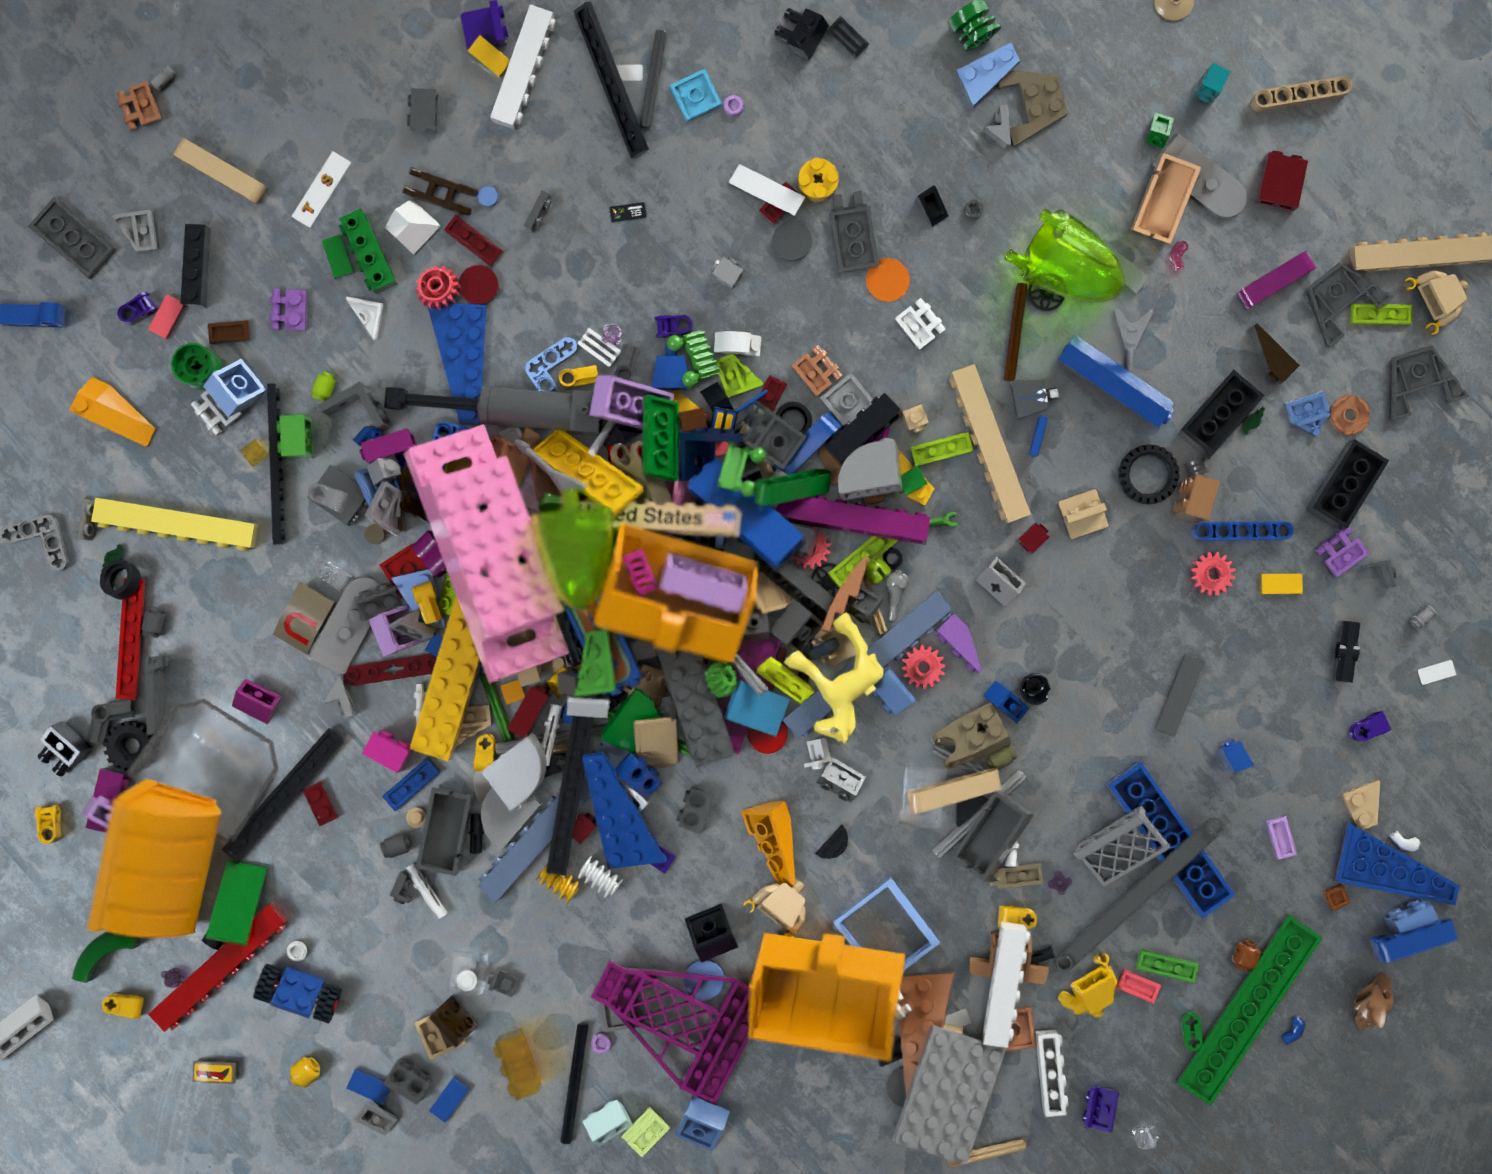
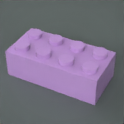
M597 375L589 415L643 430V396L651 395L673 401L674 394L614 376Z
M668 552L661 572L660 588L669 594H681L688 600L697 599L707 606L716 605L722 607L727 612L732 613L735 611L739 613L747 592L746 576Z

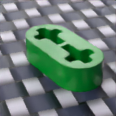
M1185 1012L1181 1017L1183 1044L1190 1051H1198L1203 1043L1201 1021L1194 1012ZM1190 1016L1196 1020V1022L1192 1023L1193 1029L1191 1030L1190 1025L1186 1023ZM1191 1033H1193V1037L1196 1040H1198V1042L1194 1043L1193 1047L1190 1043H1188V1041L1191 1040Z

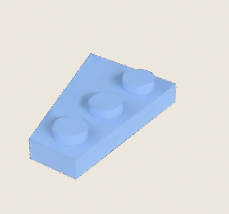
M1012 43L957 70L974 107L1001 79H1004L1020 63Z
M428 569L391 578L412 611L420 608L419 604L415 601L412 587L432 581L437 596L436 601L439 604L434 577ZM420 610L419 622L425 623ZM441 613L442 619L427 625L434 629L446 627L443 613Z

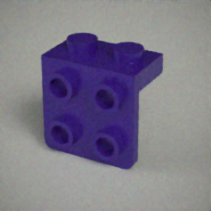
M497 0L489 1V8L463 12L461 14L467 50L479 35L495 48L507 45L508 29L507 25L503 26L502 18H505L503 6H499Z

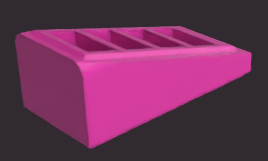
M642 549L622 556L638 596L658 589ZM640 557L641 561L630 564L629 561ZM643 565V569L633 572L634 568ZM644 573H646L647 575L646 577L641 578L639 580L636 579L637 576L642 575ZM647 581L650 582L649 585L644 586L642 588H640L639 586L640 584L645 583Z

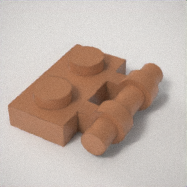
M148 81L128 87L129 96H126L124 91L116 93L119 99L117 103L122 108L123 120L128 125L129 131L137 129L135 124L137 120H140L143 127L162 120ZM132 103H134L136 109L135 113H132L129 107Z
M818 345L812 349L816 354L814 358H811L806 353L791 365L816 397L832 385L828 379L829 376L832 375L836 380L843 376L838 370L839 367L833 364L827 357L828 353ZM819 361L828 369L824 373L817 366Z

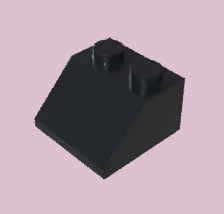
M722 904L685 918L694 949L701 963L738 948L735 935Z

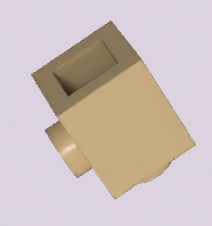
M921 404L902 412V418L908 432L914 431V433H918L926 429L925 426L929 422Z

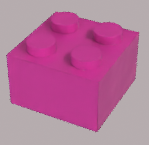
M387 730L373 732L361 754L396 773L404 771L414 750H410L411 744L403 739H394V734Z

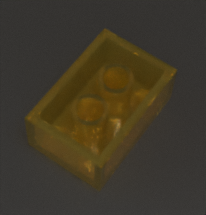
M522 1028L500 1035L495 1042V1046H493L495 1056L497 1058L500 1057L502 1062L500 1069L503 1077H507L509 1081L507 1088L510 1096H514L515 1101L538 1093L542 1082Z

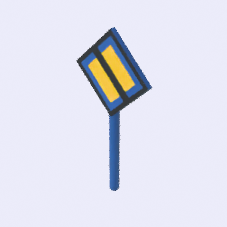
M764 390L737 410L714 407L709 429H721V433L722 429H735L738 413L767 394L768 391Z

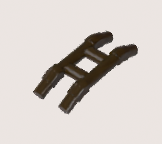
M413 167L410 168V175L429 182L426 193L404 186L403 194L455 213L471 215V208L453 203L452 201L455 192L476 197L478 195L477 189L431 175ZM437 185L448 188L444 200L433 196Z

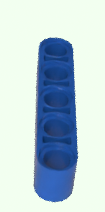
M1286 521L1203 522L1194 525L1191 534L1197 541L1285 540L1292 537L1294 528L1291 523ZM1281 525L1286 528L1285 536L1279 534L1278 530ZM1200 526L1206 529L1205 537H1201L1198 534ZM1220 526L1225 527L1227 531L1224 537L1218 534ZM1240 526L1246 528L1247 532L1244 537L1238 533ZM1260 526L1266 528L1267 532L1264 537L1258 532Z

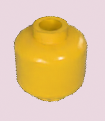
M302 1057L289 1070L292 1084L303 1088L312 1084L320 1075L318 1062L312 1057Z

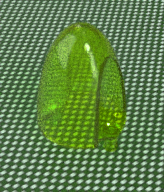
M1045 208L1041 212L1039 220L1044 223L1033 237L1024 256L1013 251V249H1010L1005 255L1004 260L1019 267V275L1023 277V280L1042 290L1064 298L1081 302L1102 303L1117 298L1125 287L1123 269L1110 248L1086 225L1062 209L1052 213Z
M561 490L563 509L558 512L531 514L533 532L542 567L554 592L567 606L572 609L583 610L590 607L597 600L608 576L613 544L612 507L582 509L579 506V490Z

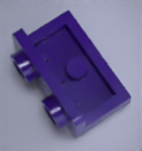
M1099 1086L1088 1090L1086 1096L1088 1106L1083 1114L1084 1128H1095L1110 1133L1113 1132L1119 1091Z

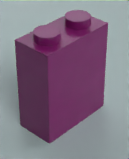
M406 428L361 443L362 449H360V454L363 461L366 460L367 463L371 464L379 458L395 455V458L401 457L409 448L417 446L414 433Z

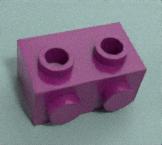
M244 679L235 691L232 707L268 724L277 712L281 696Z

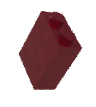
M1280 151L1269 152L1264 157L1255 203L1295 211L1299 207L1308 160H1304L1299 155L1285 156Z
M540 684L531 686L507 729L522 738L529 736L552 696L548 693L549 689Z

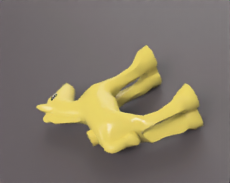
M847 612L837 618L832 623V627L838 633L848 636L854 644L856 656L853 670L839 675L835 680L830 681L799 650L784 661L790 670L807 674L816 683L823 699L833 710V717L816 721L814 724L815 732L832 737L837 741H842L844 744H846L848 737L852 735L856 724L853 701L864 693L868 696L875 691L876 687L874 685L884 675V670L877 662L875 654L867 656L868 646Z

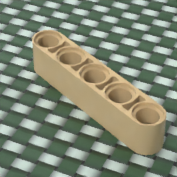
M1340 76L1263 89L1252 98L1251 107L1254 111L1264 112L1343 98L1351 90L1352 82L1348 77ZM1337 84L1344 86V92L1338 90ZM1317 87L1323 88L1325 95L1319 94ZM1297 91H1303L1305 93V98H1300L1297 94ZM1278 94H1283L1286 101H1280ZM1258 97L1264 98L1266 105L1260 104Z
M185 138L181 139L172 154L179 160L255 204H258L267 189L259 181Z
M990 768L915 789L906 794L911 814H917L998 791L1001 789L998 769Z

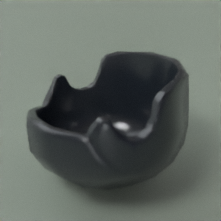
M1030 673L1022 679L1020 692L1024 700L1031 705H1040L1048 700L1047 696L1051 687L1045 676L1041 673Z

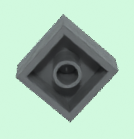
M794 600L786 606L783 615L774 621L770 632L794 652L799 650L802 653L823 627L824 623Z

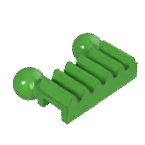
M701 330L683 335V337L672 335L667 340V346L672 351H678L684 345L695 372L688 371L682 377V382L687 387H694L698 381H703L704 378L717 377L720 368L716 366L717 361L713 359V352H710L711 346L707 345L708 339L704 338L705 332Z
M730 442L717 487L735 492L739 490L746 497L753 496L756 493V484L752 481L741 483L740 480L746 458L750 457L754 463H761L766 458L764 449L761 447L749 449L748 446L743 449L733 446V442Z

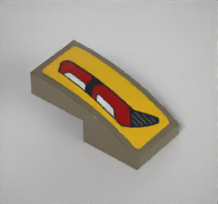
M193 1061L192 1082L236 1083V1063L226 1061Z

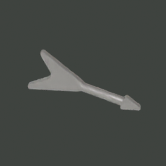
M1116 307L1114 311L1126 349L1125 369L1132 373L1134 351L1153 315V310H1149L1137 322L1130 323Z
M520 439L515 440L514 443L523 455H527L550 476L569 505L577 513L578 501L573 490H583L587 488V485L558 470H554L529 447L528 443Z

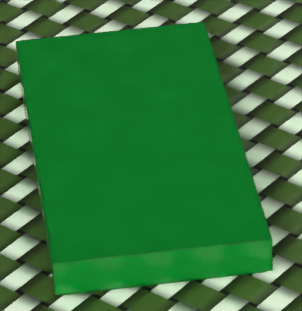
M645 395L643 396L642 475L672 482L678 481L679 402Z
M227 861L206 939L247 946L267 875V868Z

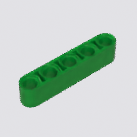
M814 469L758 480L755 503L772 505L829 493L831 471Z

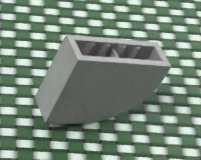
M883 438L880 441L868 443L859 447L847 457L841 467L838 478L839 494L843 501L903 491L898 446L894 439Z
M532 733L482 771V774L510 811L516 807L518 810L528 803L526 799L533 795L542 784L546 773V757L543 747Z
M493 787L486 794L481 808L482 826L489 840L501 851L542 804L534 795L526 799L528 803L519 810L516 807L510 811Z

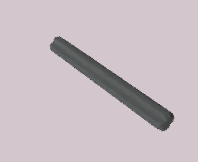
M656 30L640 120V127L643 128L651 127L666 39V31Z

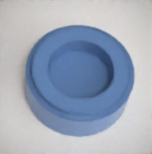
M485 186L479 190L478 200L483 206L492 207L498 202V193L493 187Z

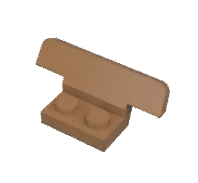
M525 428L520 440L528 443L529 447L533 450L540 441V435L529 428ZM492 434L490 442L496 458L507 457L519 488L531 459L527 455H523L515 443Z
M991 932L989 959L969 958V971L972 975L992 978L999 937L998 932ZM1030 937L1029 944H1025L1024 948L1027 956L1025 964L1021 966V971H1023L1022 982L1044 984L1047 981L1049 967L1030 965L1032 957V938Z

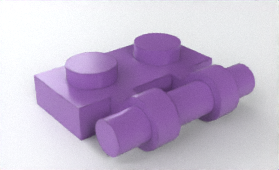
M272 289V297H270L272 313L269 315L271 329L279 330V322H285V330L306 331L307 290L286 289V297H280V289ZM280 304H285V315H279Z
M1350 527L1344 530L1340 529L1335 533L1334 537L1322 542L1321 546L1315 550L1319 556L1325 552L1328 553L1330 557L1324 560V563L1335 577L1340 576L1370 554L1358 537L1352 541L1349 540L1348 536L1353 533ZM1342 542L1344 547L1336 552L1333 547Z

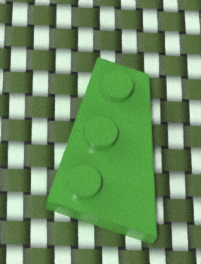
M607 630L587 632L581 671H579L578 686L574 696L615 692L616 686L610 633Z

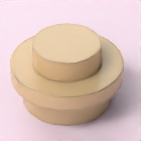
M413 808L408 811L406 821L411 827L419 828L425 824L426 813L423 809Z

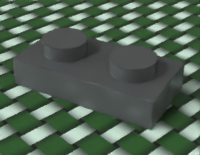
M541 191L523 225L526 230L533 233L534 229H538L541 225L542 218L540 217L544 211H548L552 203L549 193Z

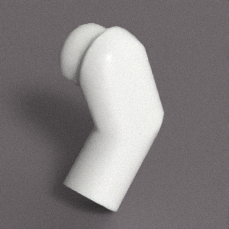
M1394 831L1389 836L1402 851H1417L1421 844L1420 840L1415 837L1413 839H1404L1398 831Z

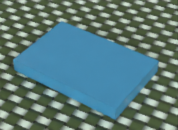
M737 680L738 687L735 688V692L731 696L724 718L776 736L790 698L768 690L760 696L749 683Z

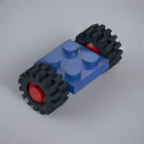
M265 964L256 983L253 994L254 999L271 1003L273 1007L306 1018H310L313 1008L317 1004L314 1009L313 1019L330 1023L339 1003L342 992L341 988L329 984L324 985V979L286 967L282 976V968Z

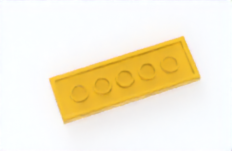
M553 431L533 449L554 470H558L586 484L587 488L579 491L614 517L644 492L640 484L598 454L595 456L589 455V448L566 431Z

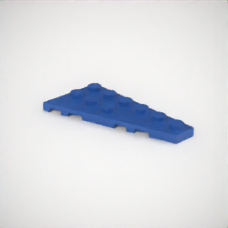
M448 303V308L442 305L441 310H438L436 306L432 310L427 305L452 397L478 399L483 387L487 306ZM456 409L460 424L481 425L477 411Z
M604 752L584 754L582 759L608 869L666 862L667 857L661 852L655 837H652L647 828L648 825L633 800H630L624 785L619 782L615 775L616 772Z
M1347 822L1335 876L1336 882L1456 905L1460 887L1458 884Z

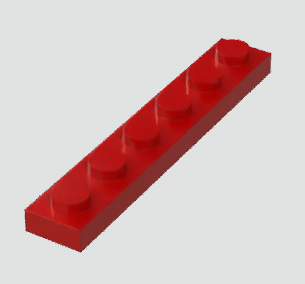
M140 579L139 587L132 596L122 599L115 699L138 700L145 579Z

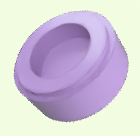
M737 95L728 96L724 101L725 112L730 116H738L742 113L744 108L743 100Z
M602 1032L595 1034L591 1040L593 1051L598 1054L606 1053L611 1047L609 1035Z

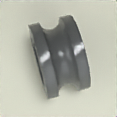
M978 200L969 201L965 207V214L970 219L979 218L983 212V205ZM972 205L973 207L974 205H977V210L979 211V213L976 214L975 212L974 214H971V208H969V206Z

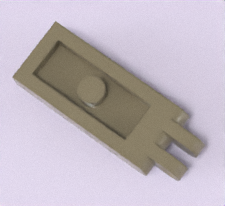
M1041 863L999 868L993 878L996 877V881L988 882L989 886L997 885V889L1044 884Z

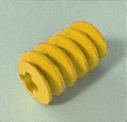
M546 864L535 880L541 878L540 885L547 882V890L554 887L553 895L560 892L559 899L567 897L566 904H568L579 889V881L571 883L573 876L565 878L563 875L546 873Z

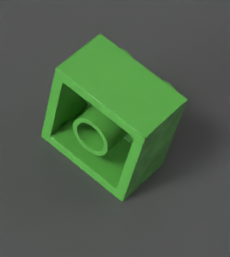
M306 415L280 416V421H277V431L280 433L281 441H278V452L281 453V456L289 460L313 459L312 419Z

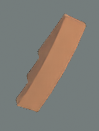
M864 557L837 592L827 613L822 632L830 634L835 615L841 616L845 613L849 597L853 599L858 598L868 558Z

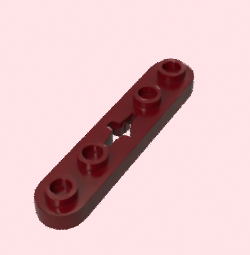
M432 654L354 665L348 667L343 678L347 684L356 686L428 675L433 673L437 657ZM391 664H394L395 667H404L403 670L396 671V675H393L392 672H383L384 669L391 668Z

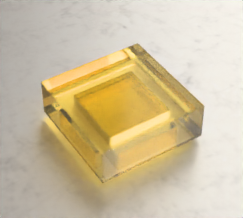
M256 438L240 450L252 467L269 455Z

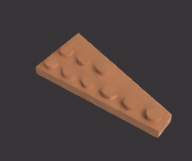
M955 973L902 976L900 992L904 999L898 1003L901 1007L905 1004L911 1007V1011L906 1014V1017L899 1020L906 1097L931 1024L944 1028L946 1010Z

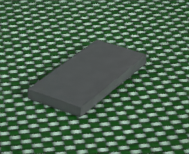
M55 196L28 226L88 279L94 276L116 250Z

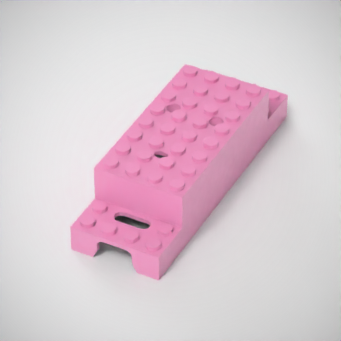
M481 425L409 448L404 453L405 459L489 683L569 654L555 616L564 611L508 459L506 456L499 459L496 458L485 426ZM463 457H468L472 461L470 468L452 474H445L442 471V465ZM479 504H487L488 509L486 511L479 512L477 510ZM520 556H522L524 564L518 562ZM486 570L488 572L487 577H482L480 571ZM528 629H532L536 633V638L533 641L516 647H509L506 640L511 635Z

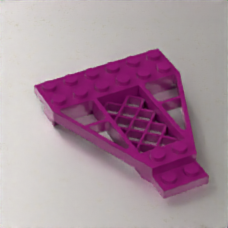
M609 960L590 996L608 1006L622 1020L680 1089L713 1104L718 1100L749 1040L751 985L736 977L625 968ZM657 976L698 979L691 993H685L658 979ZM645 980L651 982V983H648V984L643 985L644 982H645ZM703 980L732 983L718 1008L695 997ZM654 986L657 996L645 999L643 989ZM657 986L669 992L659 995ZM639 991H641L643 1000L634 1003ZM672 995L675 1005L663 1008L660 998ZM675 995L687 1001L677 1004ZM658 999L661 1009L650 1013L647 1003ZM692 1003L705 1010L695 1013ZM645 1004L648 1014L636 1017L633 1007ZM690 1004L693 1014L681 1017L679 1007ZM630 1009L632 1011L633 1016L628 1014ZM677 1009L679 1018L668 1022L665 1012ZM663 1013L666 1023L654 1026L651 1016ZM708 1013L711 1023L699 1026L696 1017ZM649 1017L651 1025L642 1021V1019ZM695 1018L697 1027L685 1031L683 1021ZM681 1022L683 1032L672 1035L669 1025ZM632 1023L666 1040L659 1054L652 1049L633 1027ZM667 1026L669 1034L660 1030V1028ZM708 1028L704 1037H702L701 1030ZM699 1031L701 1041L690 1044L687 1035ZM685 1036L687 1043L678 1038ZM671 1043L694 1054L681 1079L662 1060Z

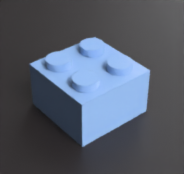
M242 359L213 373L203 386L228 418L257 403L266 391L265 387Z

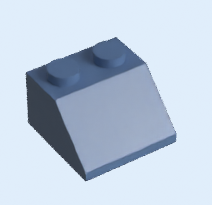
M889 668L884 671L882 679L874 685L876 690L872 694L876 699L880 696L885 702L882 706L889 714L893 712L894 715H897L916 701Z
M692 1096L675 1136L713 1151L723 1132L730 1111L725 1110L721 1106L706 1102L702 1098Z

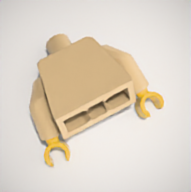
M1433 270L1419 275L1417 279L1410 277L1404 281V283L1408 281L1413 283V287L1407 288L1406 291H1412L1416 285L1420 284L1418 289L1434 321L1438 319V322L1428 323L1425 326V329L1431 325L1435 327V330L1429 335L1436 334L1439 331V327H1445L1456 320L1462 310V303L1467 300L1465 291L1468 290V283L1465 280L1459 281L1454 274L1447 275L1444 272Z
M795 880V884L791 886L783 882L781 885L775 883L763 887L752 899L746 900L743 907L747 903H751L753 908L749 912H753L756 904H759L757 908L785 930L783 936L790 935L794 937V934L798 933L805 922L806 907L804 903L806 900L800 895L804 885L800 881Z

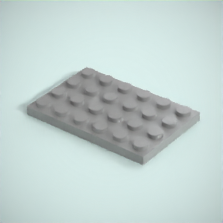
M931 1024L892 1142L967 1165L1006 1049L1004 1047L984 1045L983 1040Z

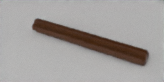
M1018 283L1016 285L1004 380L1010 382L1015 380L1028 288L1026 283Z

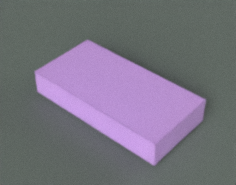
M1287 816L1267 820L1266 825L1276 860L1297 855Z

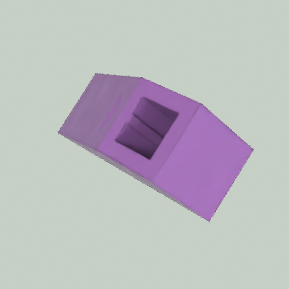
M952 613L936 629L939 633L937 638L943 644L948 642L953 647L951 652L957 658L962 656L967 661L965 666L971 672L977 671L981 673L982 669L969 628L955 613Z

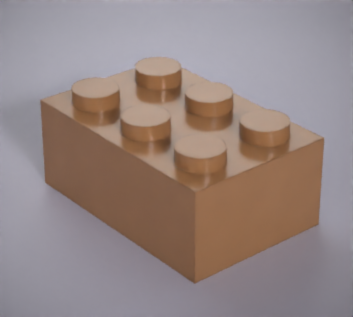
M1198 474L1181 481L1178 492H1180L1179 500H1175L1172 509L1175 512L1174 517L1196 524L1208 521L1220 481Z

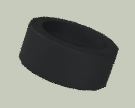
M792 401L780 406L775 413L777 416L782 418L786 411L791 409L798 410L805 418L804 427L800 432L805 434L811 428V412L805 405Z
M113 560L104 567L100 575L101 589L105 594L118 600L127 599L139 587L140 572L135 565L125 560ZM123 569H126L127 579L119 589L114 590L113 581L115 576Z

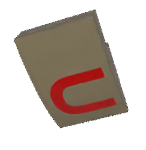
M299 582L279 619L273 635L308 655L337 602L308 585Z

